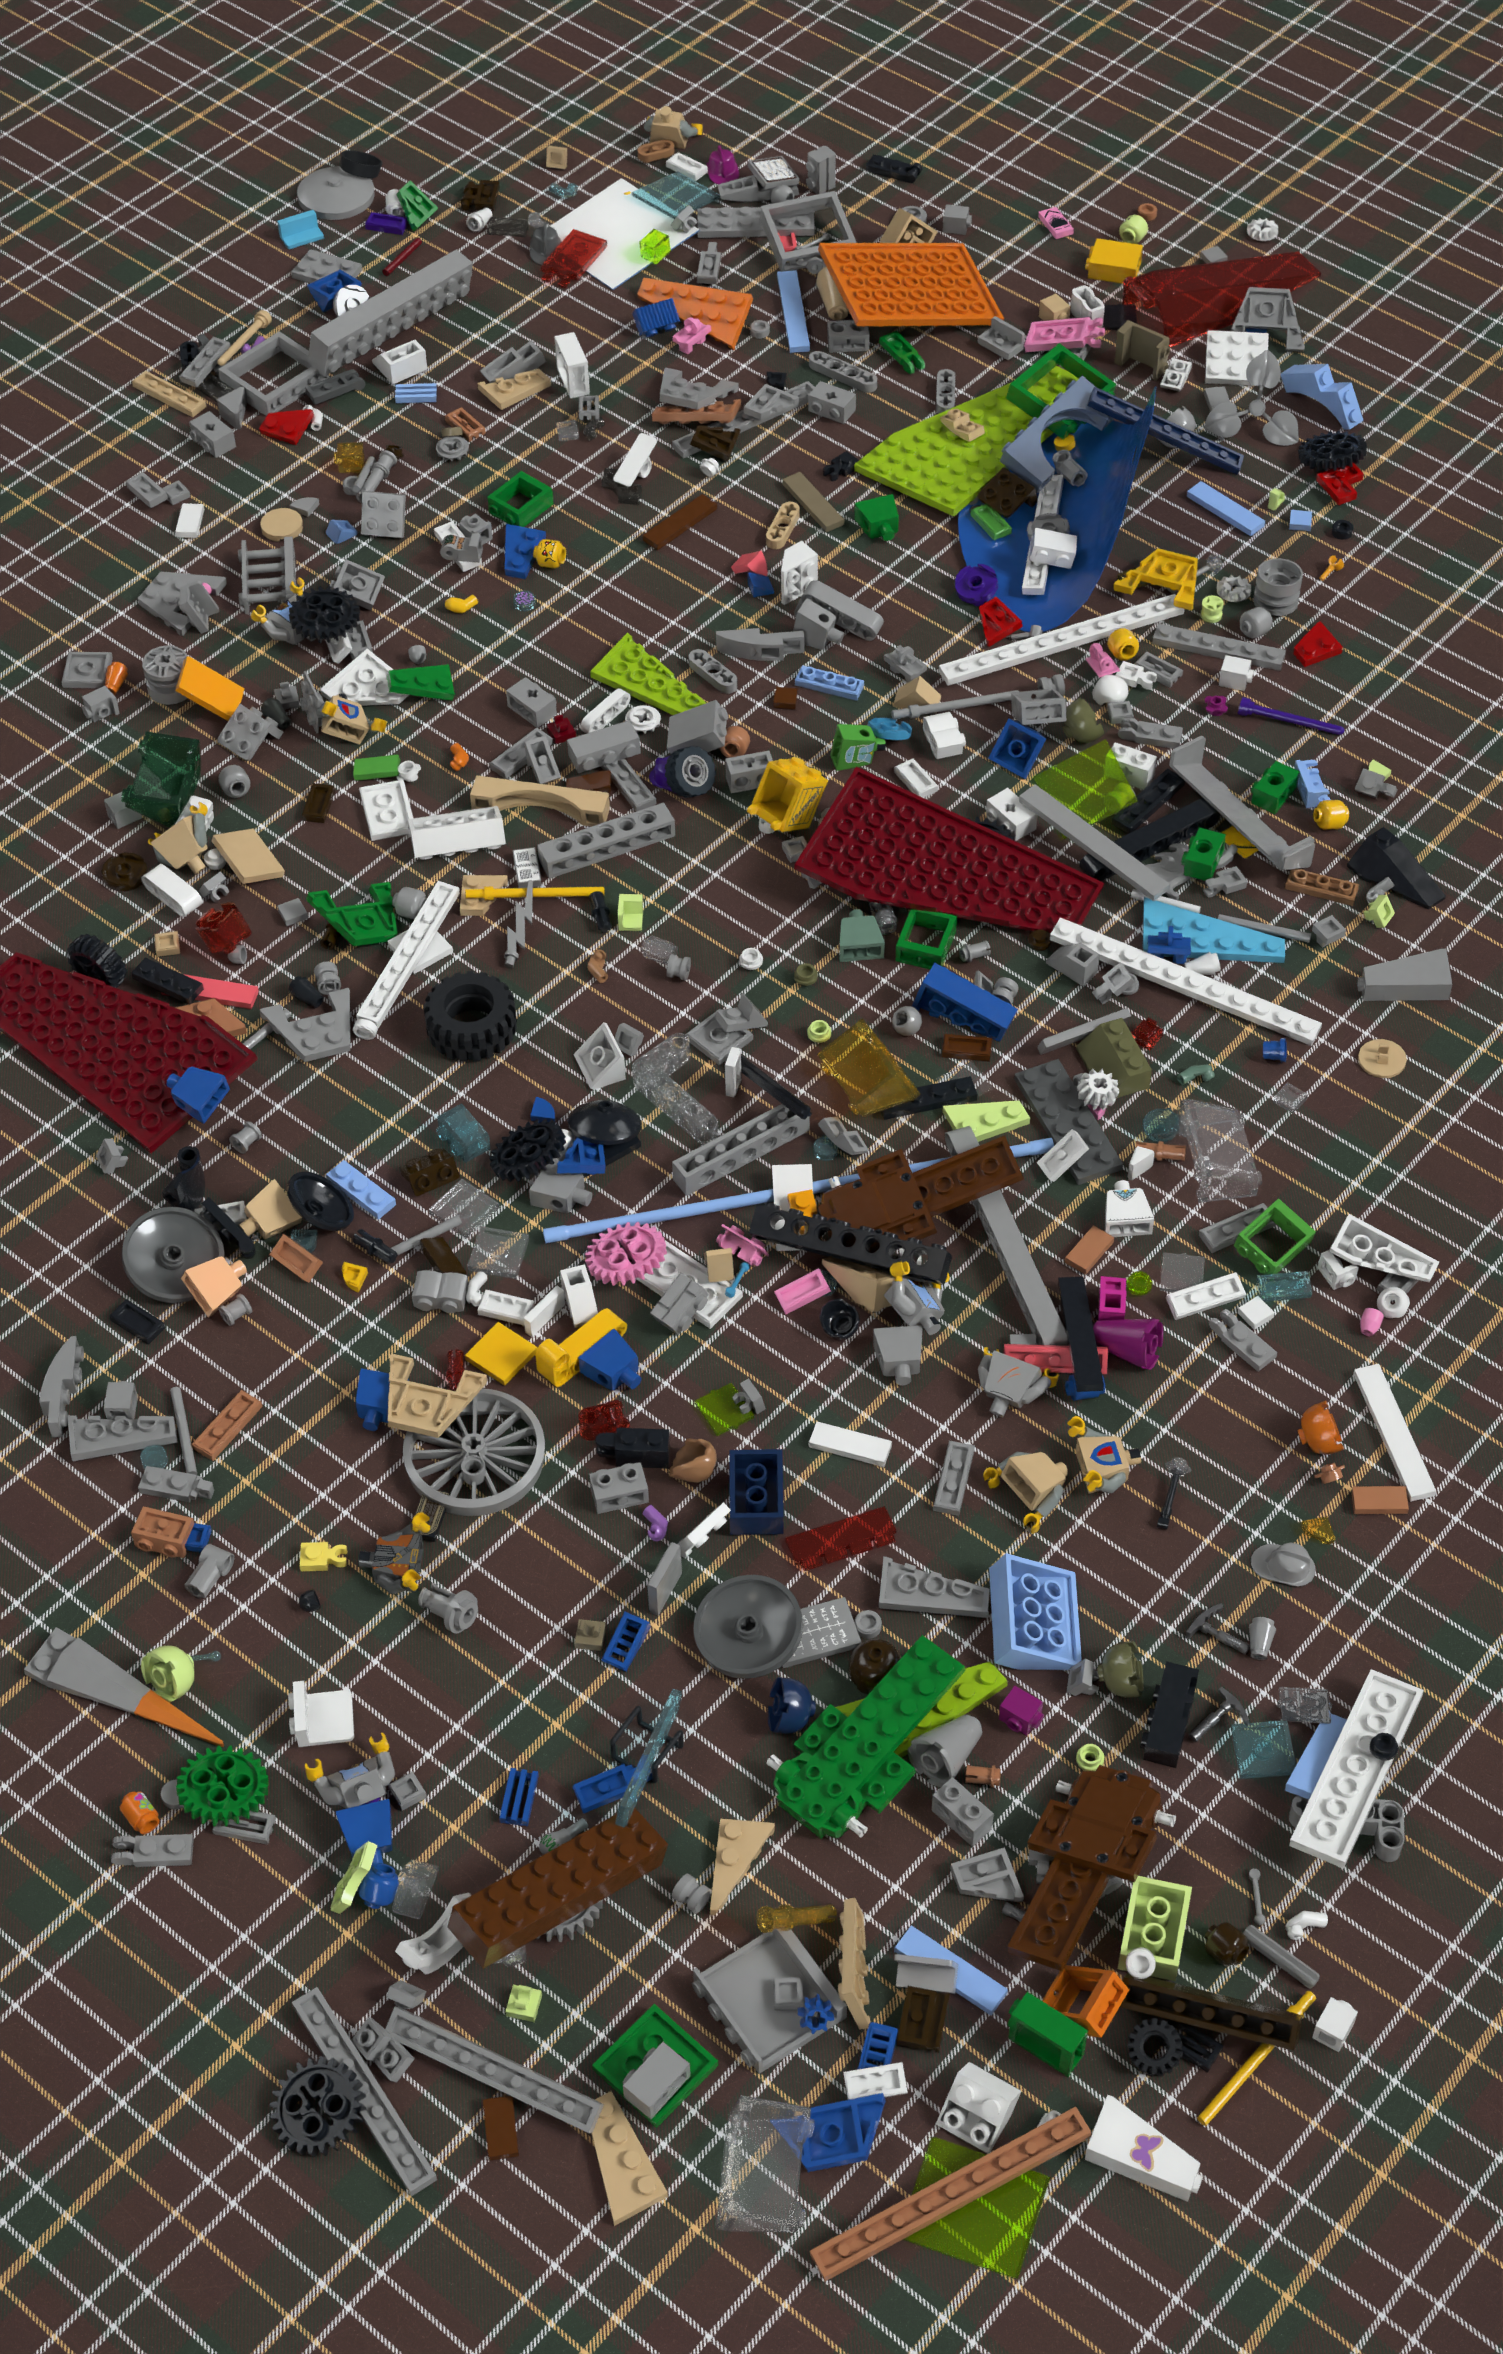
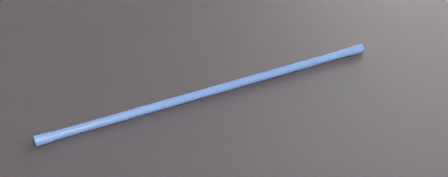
M1046 1138L1010 1146L1015 1158L1028 1155L1035 1156L1046 1154L1054 1147L1052 1138ZM950 1157L909 1164V1167L913 1173ZM858 1174L838 1177L841 1185L860 1179ZM829 1179L814 1181L813 1194L831 1190L832 1188L828 1182ZM773 1189L575 1225L543 1229L545 1244L573 1237L606 1232L607 1228L616 1230L617 1224L625 1227L627 1222L631 1226H634L637 1222L640 1225H645L646 1223L651 1224L773 1202Z

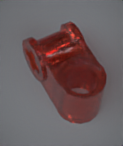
M611 1400L604 1404L583 1408L578 1415L579 1435L581 1438L592 1441L600 1433H616V1425H618V1428H629L630 1423L624 1417L622 1402L620 1400Z

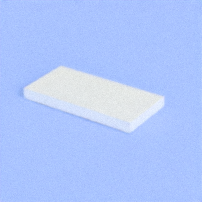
M665 1240L667 1254L664 1255L665 1261L659 1262L660 1268H652L654 1274H644V1280L639 1277L636 1279L660 1296H663L680 1272L701 1285L709 1294L707 1304L702 1310H697L693 1318L711 1329L743 1297V1292L735 1288V1296L732 1298L725 1295L726 1288L731 1287L732 1284L727 1281L709 1282L705 1266Z

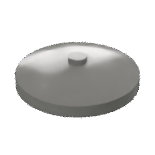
M341 166L319 169L307 175L298 186L297 196L299 205L305 212L314 210L317 218L340 220L356 216L365 211L372 204L375 192L371 178L354 176L343 171Z

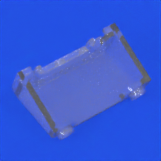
M1188 1099L1180 1101L1177 1128L1179 1135L1187 1137L1195 1165L1194 1177L1200 1183L1199 1190H1196L1198 1203L1257 1196L1258 1185H1262V1175L1260 1170L1257 1171L1244 1130L1245 1119L1243 1113H1239L1237 1108Z
M744 2095L739 2096L730 2111L726 2128L716 2217L717 2230L795 2233L799 2227H803L806 2209L801 2208V2202L797 2201L802 2148L806 2138H811L814 2130V2119H810V2107Z

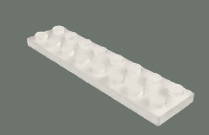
M1370 1670L1290 1839L1289 1846L1344 1869L1393 1762V1759L1384 1761L1375 1758L1369 1749L1370 1741L1379 1733H1389L1396 1739L1399 1748L1424 1690L1375 1670Z

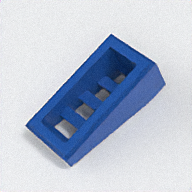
M624 1612L601 1661L627 1672L651 1628L649 1621ZM631 1626L639 1631L636 1634L627 1630V1627ZM623 1634L633 1638V1643L622 1639ZM618 1643L630 1648L629 1652L617 1648ZM613 1652L626 1657L624 1662L612 1658Z
M874 2022L869 2023L858 2070L878 2066L867 2063L868 2059L884 2063L883 2065L891 2064L898 2037L897 2028ZM873 2047L885 2050L886 2054L871 2051L870 2049Z

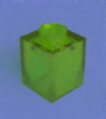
M656 229L649 232L639 242L641 257L654 264L660 262L671 251L669 235Z

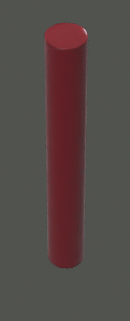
M417 237L383 269V274L389 276L422 244V240Z

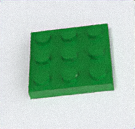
M653 2004L592 2065V2069L624 2098L623 2081L627 2074L633 2069L637 2070L644 2063L643 2059L647 2052L653 2047L657 2048L662 2042L690 2063L691 2076L652 2119L648 2118L625 2099L657 2128L719 2065L718 2060L656 2004Z

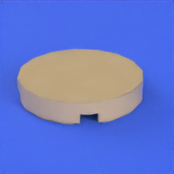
M289 508L271 510L262 517L260 523L263 535L267 539L280 542V539H284V537L293 536L294 539L303 529L301 515Z

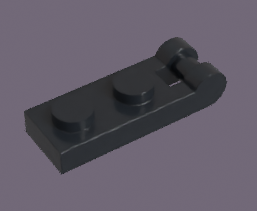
M874 154L866 164V172L908 183H914L923 169L921 164L916 162L908 164Z
M210 1197L203 1201L201 1204L204 1218L211 1224L216 1223L221 1228L219 1231L227 1241L233 1240L239 1246L243 1258H253L256 1251L252 1239Z

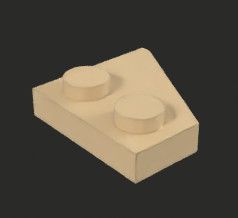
M463 875L460 915L484 916L489 910L490 904L494 903L497 899L465 898V889H483L484 886H493V889L506 887L508 885L507 875Z

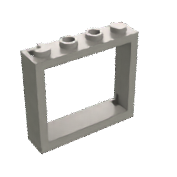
M836 191L761 206L760 221L780 271L806 268L807 261L813 257L823 259L818 251L819 245L785 252L773 220L832 208L844 238L842 241L832 243H857Z
M280 331L218 369L221 386L230 392L239 387H244L247 403L266 416L268 413L282 410L306 394L305 387L329 378V374L323 376L318 369L308 363L309 351ZM280 351L308 368L267 395H264L239 378Z

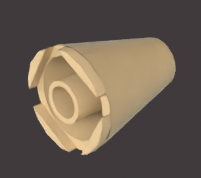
M824 267L817 275L816 284L829 317L836 321L843 320L847 317L849 310L827 267Z

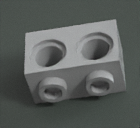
M854 320L827 321L829 353L869 351L868 326H856Z
M770 751L725 759L726 780L731 793L758 788L768 762L773 761Z
M953 1777L933 1794L932 1811L972 1847L992 1830L994 1813Z

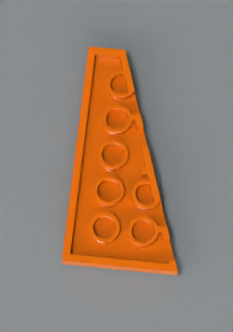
M643 278L637 294L639 299L648 304L673 298L681 322L684 323L687 318L699 319L702 324L711 326V331L708 335L720 343L723 342L733 350L753 301L752 295L747 293Z

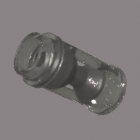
M867 901L881 934L889 935L893 933L897 928L898 921L892 905Z

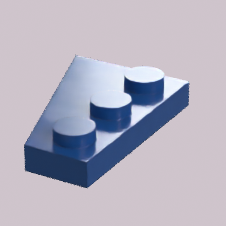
M506 524V576L526 579L536 559L533 557L534 547L538 546L541 540L546 539V531Z

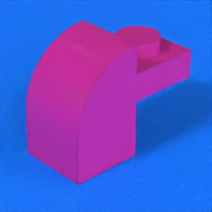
M1101 1276L1098 1320L1125 1319L1126 1278Z

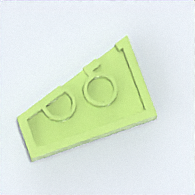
M1019 1100L943 1106V1114L952 1129L956 1130L970 1126L978 1142L1030 1124V1117Z

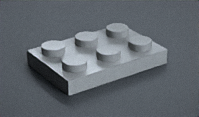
M310 249L291 271L293 279L307 283H313L338 270H342L356 278L362 271V264Z

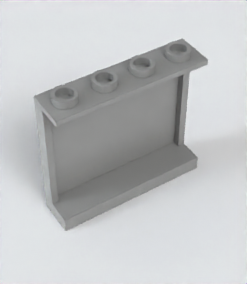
M781 1915L771 1921L770 1930L702 1973L697 1968L693 1970L694 1982L692 1987L699 1998L705 1997L710 2004L708 2009L716 2021H722L726 2027L724 2029L725 2034L730 2042L739 2045L744 2062L749 2068L753 2066L758 2074L825 2032L821 2029L812 2034L808 2026L801 2028L800 2020L803 2017L798 2016L797 2009L774 2010L773 1978L802 1977L803 2002L804 1997L808 1999L816 1998L817 1994H820V1999L824 2002L830 2000L832 2007L829 2011L834 2013V2021H827V2030L847 2018L846 2003L841 2001L835 1988Z

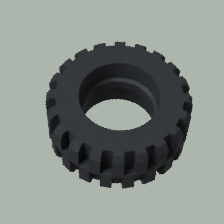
M467 971L465 974L460 972L454 973L453 977L449 978L447 976L443 978L441 984L437 983L431 989L432 992L427 994L426 1003L424 1004L427 1036H429L432 1046L436 1047V1050L444 1055L446 1053L448 1058L454 1060L459 1058L463 1062L473 1059L474 1062L481 1061V1058L484 1057L489 1059L494 1056L495 1052L500 1053L504 1050L505 1045L510 1044L513 1035L516 1033L517 1019L514 996L509 987L493 975L489 977L485 972L477 974L474 971ZM470 1010L482 1011L488 1014L483 1019L475 1022H460L453 1019L456 1015Z

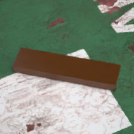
M701 494L643 534V541L659 550L717 510V503Z

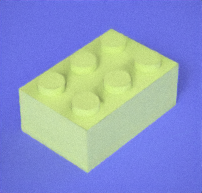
M1141 1876L1137 1877L1132 1886L1118 1969L1127 1971V1955L1131 1950L1143 1947L1153 1953L1156 1961L1154 1972L1150 1976L1176 1981L1192 1887Z

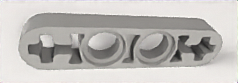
M822 351L810 353L809 367L866 393L874 392L877 389V376L873 373ZM849 374H854V375H856V376L850 377V376H847V375H849Z

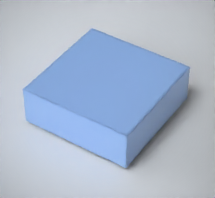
M1291 510L1289 530L1310 531L1312 511Z

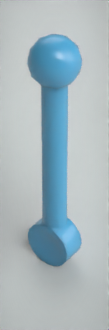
M746 1262L740 1264V1271L731 1287L726 1288L725 1295L732 1298L735 1296L736 1286L744 1272L749 1270V1265Z

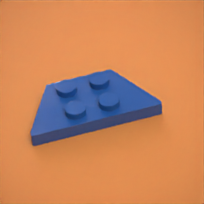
M879 2093L773 2115L770 2118L773 2126L807 2172H813L868 2160L886 2101L884 2094Z

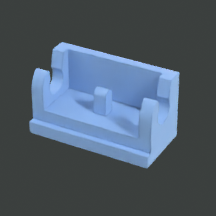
M1316 760L1295 761L1294 769L1300 771L1297 787L1306 808L1317 807L1320 801L1330 800V797H1328L1330 792L1324 788L1318 768L1307 769L1310 766H1317Z

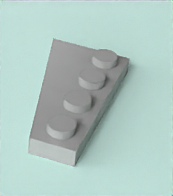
M67 1416L72 1461L177 1443L174 1416H140L138 1419H128L126 1416H115V1419H101L100 1416H89V1419H77V1416Z
M883 1557L879 1608L987 1618L989 1588L959 1579L953 1581L942 1577L940 1573L933 1571L927 1573L916 1569L914 1565L905 1563V1565L893 1562L891 1558Z

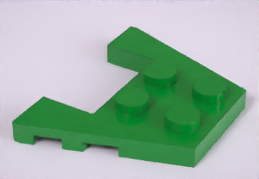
M390 882L370 885L369 892L375 901L373 903L336 907L327 890L308 892L307 902L352 946L388 942V940L397 936L395 913H393L392 909L393 897L390 894Z

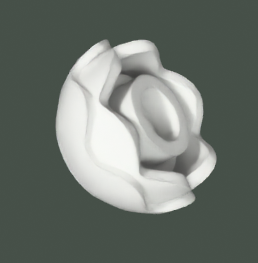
M1398 1287L1384 1289L1377 1299V1307L1386 1318H1400L1404 1316L1410 1305L1409 1297L1404 1290Z

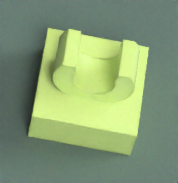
M1379 895L1374 902L1369 903V911L1363 912L1366 920L1374 921L1376 928H1385L1395 914L1387 895Z
M513 1985L505 2011L506 2016L535 2022L542 1998V1991L523 1985Z

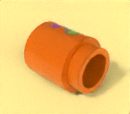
M130 1792L122 1799L120 1811L135 1831L147 1834L158 1826L160 1822L158 1812L143 1792Z

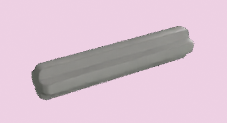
M1249 1925L1243 1933L1247 1936L1248 1944L1306 1987L1313 1988L1320 1977L1316 1971L1253 1925Z

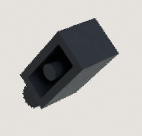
M617 1427L616 1433H600L596 1436V1454L603 1458H616V1467H621L627 1463L635 1464L641 1462L642 1468L669 1469V1429Z

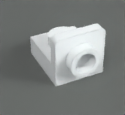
M1329 1250L1321 1253L1317 1267L1333 1290L1353 1284L1359 1269L1356 1264L1343 1268L1340 1259L1335 1258Z

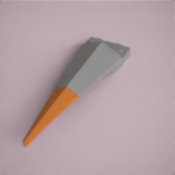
M57 1627L24 1669L25 1675L49 1688L121 1709L216 1746L224 1747L221 1739L79 1637L75 1638Z

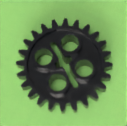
M1329 431L1326 435L1321 433V436L1313 435V439L1307 438L1306 442L1301 443L1302 446H1299L1298 450L1300 463H1304V467L1310 466V469L1317 467V471L1325 469V471L1333 469L1336 471L1339 467L1341 469H1345V466L1353 467L1352 463L1359 464V460H1364V456L1367 455V443L1365 438H1361V435L1355 436V433L1348 434V431L1332 433Z
M319 586L318 591L310 588L311 593L308 594L303 591V597L296 596L297 602H291L292 607L289 608L291 627L295 629L297 635L302 634V639L309 636L310 642L315 638L318 639V643H321L323 639L330 643L331 638L339 641L338 636L341 635L346 638V632L353 633V627H358L357 622L360 621V609L357 600H353L352 594L347 596L346 590L340 593L339 587L334 591L331 590L330 586L326 590Z
M537 1119L532 1125L530 1122H527L523 1128L519 1125L517 1131L510 1130L508 1137H502V1143L495 1144L497 1149L491 1151L493 1156L489 1157L491 1161L490 1166L496 1176L500 1177L502 1181L507 1179L509 1182H512L516 1179L519 1182L522 1177L528 1180L531 1174L534 1173L535 1176H538L539 1170L546 1171V1165H553V1159L561 1157L559 1152L565 1150L563 1145L566 1144L564 1139L566 1136L559 1124H555L553 1120L548 1122L547 1119H544L540 1123Z
M320 2056L317 2064L312 2058H308L307 2067H304L299 2062L296 2063L297 2072L295 2074L287 2070L289 2079L287 2081L278 2080L279 2084L283 2087L282 2090H274L272 2092L278 2097V2101L269 2103L270 2107L277 2110L269 2118L274 2122H278L272 2127L276 2133H281L278 2139L283 2143L287 2142L286 2147L292 2151L297 2148V2152L302 2156L308 2150L309 2155L316 2157L318 2149L323 2155L327 2156L329 2146L339 2151L338 2142L340 2140L347 2144L349 2143L348 2132L358 2133L356 2128L353 2127L354 2122H363V2119L357 2114L360 2111L366 2110V2107L359 2103L360 2100L366 2098V2094L358 2091L363 2084L358 2079L354 2080L357 2074L353 2070L348 2071L349 2067L343 2062L338 2065V2061L335 2058H331L327 2063V2060ZM325 2079L323 2088L316 2091L317 2083ZM303 2087H306L310 2095L318 2101L319 2106L334 2121L332 2126L317 2112L314 2104L303 2094ZM302 2100L301 2108L293 2112L294 2105ZM339 2101H343L342 2108L333 2113L334 2105ZM320 2122L317 2132L310 2134L313 2124Z

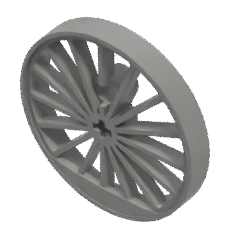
M482 1388L455 1419L464 1438L449 1427L444 1433L455 1442L440 1437L436 1438L414 1432H406L403 1443V1460L413 1487L420 1496L423 1494L430 1500L445 1506L446 1512L451 1514L480 1516L506 1509L521 1500L533 1488L543 1468L545 1439L539 1420L523 1402L497 1390ZM490 1414L481 1433L477 1434V1415ZM497 1414L511 1415L487 1436ZM461 1415H473V1433L468 1434L460 1418ZM520 1418L529 1426L497 1439ZM531 1435L535 1436L537 1442L536 1446L502 1447ZM416 1440L447 1448L413 1451ZM535 1455L531 1465L502 1456ZM447 1458L419 1470H415L412 1462L416 1459ZM494 1463L525 1472V1475L517 1482ZM485 1466L511 1487L497 1493ZM451 1467L431 1486L422 1480L425 1476ZM462 1469L450 1496L436 1491ZM471 1469H473V1471H477V1469H479L477 1473H469ZM485 1480L492 1496L476 1499V1486ZM464 1481L472 1485V1499L456 1498Z

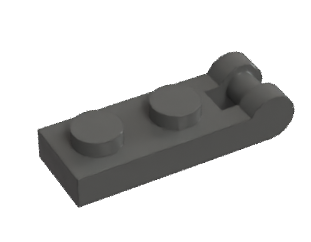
M354 369L309 385L305 387L307 396L316 405L354 389L360 391L365 387L366 383Z

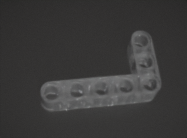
M676 1033L633 1062V1085L699 1144L705 1145L719 1137L718 1120L669 1077L670 1074L690 1060L689 1037L682 1033Z

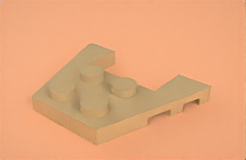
M391 1354L388 1425L392 1428L439 1438L488 1381L486 1374L464 1370L456 1391L407 1381L414 1366L413 1358Z

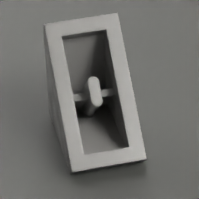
M239 387L217 399L220 416L239 430L242 427L247 405L244 387Z

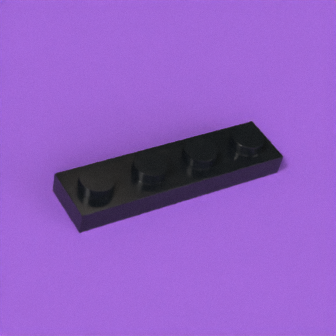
M1167 768L1112 818V825L1127 834L1135 831L1185 785V780Z
M969 1076L878 1095L877 1102L883 1119L887 1120L943 1108V1106L977 1101L978 1094L972 1078Z

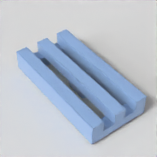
M436 383L396 384L395 401L396 403L436 402L437 385Z

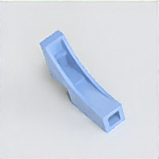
M1328 364L1293 365L1281 373L1286 393H1300L1319 401L1332 412L1344 430H1350L1363 421L1352 382L1334 383Z

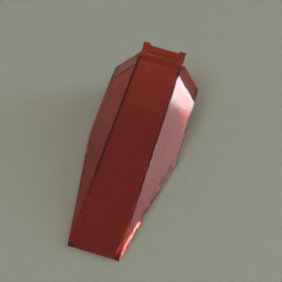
M1299 251L1154 270L1134 278L1129 276L1124 279L1122 305H1131L1141 301V305L1145 309L1158 306L1164 326V336L1170 338L1169 347H1173L1205 335L1208 330L1216 331L1234 324L1249 287L1290 289L1291 293L1298 287H1302L1320 277L1321 272Z

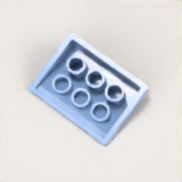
M1005 1553L989 1568L994 1663L1018 1670H1069L1072 1666L1082 1661L1075 1572Z

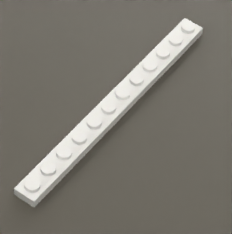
M1172 594L939 665V673L949 686L1109 637L1112 632L1120 628L1133 630L1184 614L1185 609L1174 606L1176 594Z
M1063 918L1059 919L1050 934L1051 941L1064 946L1082 943L1099 953V960L1113 966L1121 962L1130 973L1310 1046L1313 1045L1321 1029V1022Z

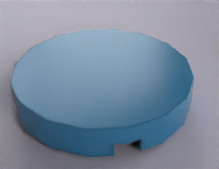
M874 718L867 724V726L872 728L874 736L888 740H905L910 738L912 728L908 723L901 721V724H897L896 720L892 718Z

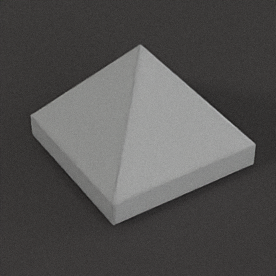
M979 970L976 971L973 984L991 993L993 991V982Z

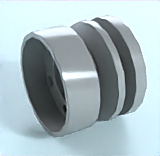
M1281 558L1269 559L1260 564L1257 571L1253 598L1255 606L1262 607L1275 616L1294 612L1298 607L1303 578L1301 567L1295 562Z
M170 645L159 646L150 650L142 660L148 694L157 703L170 705L187 699V697L175 691L184 659L188 656L181 648Z

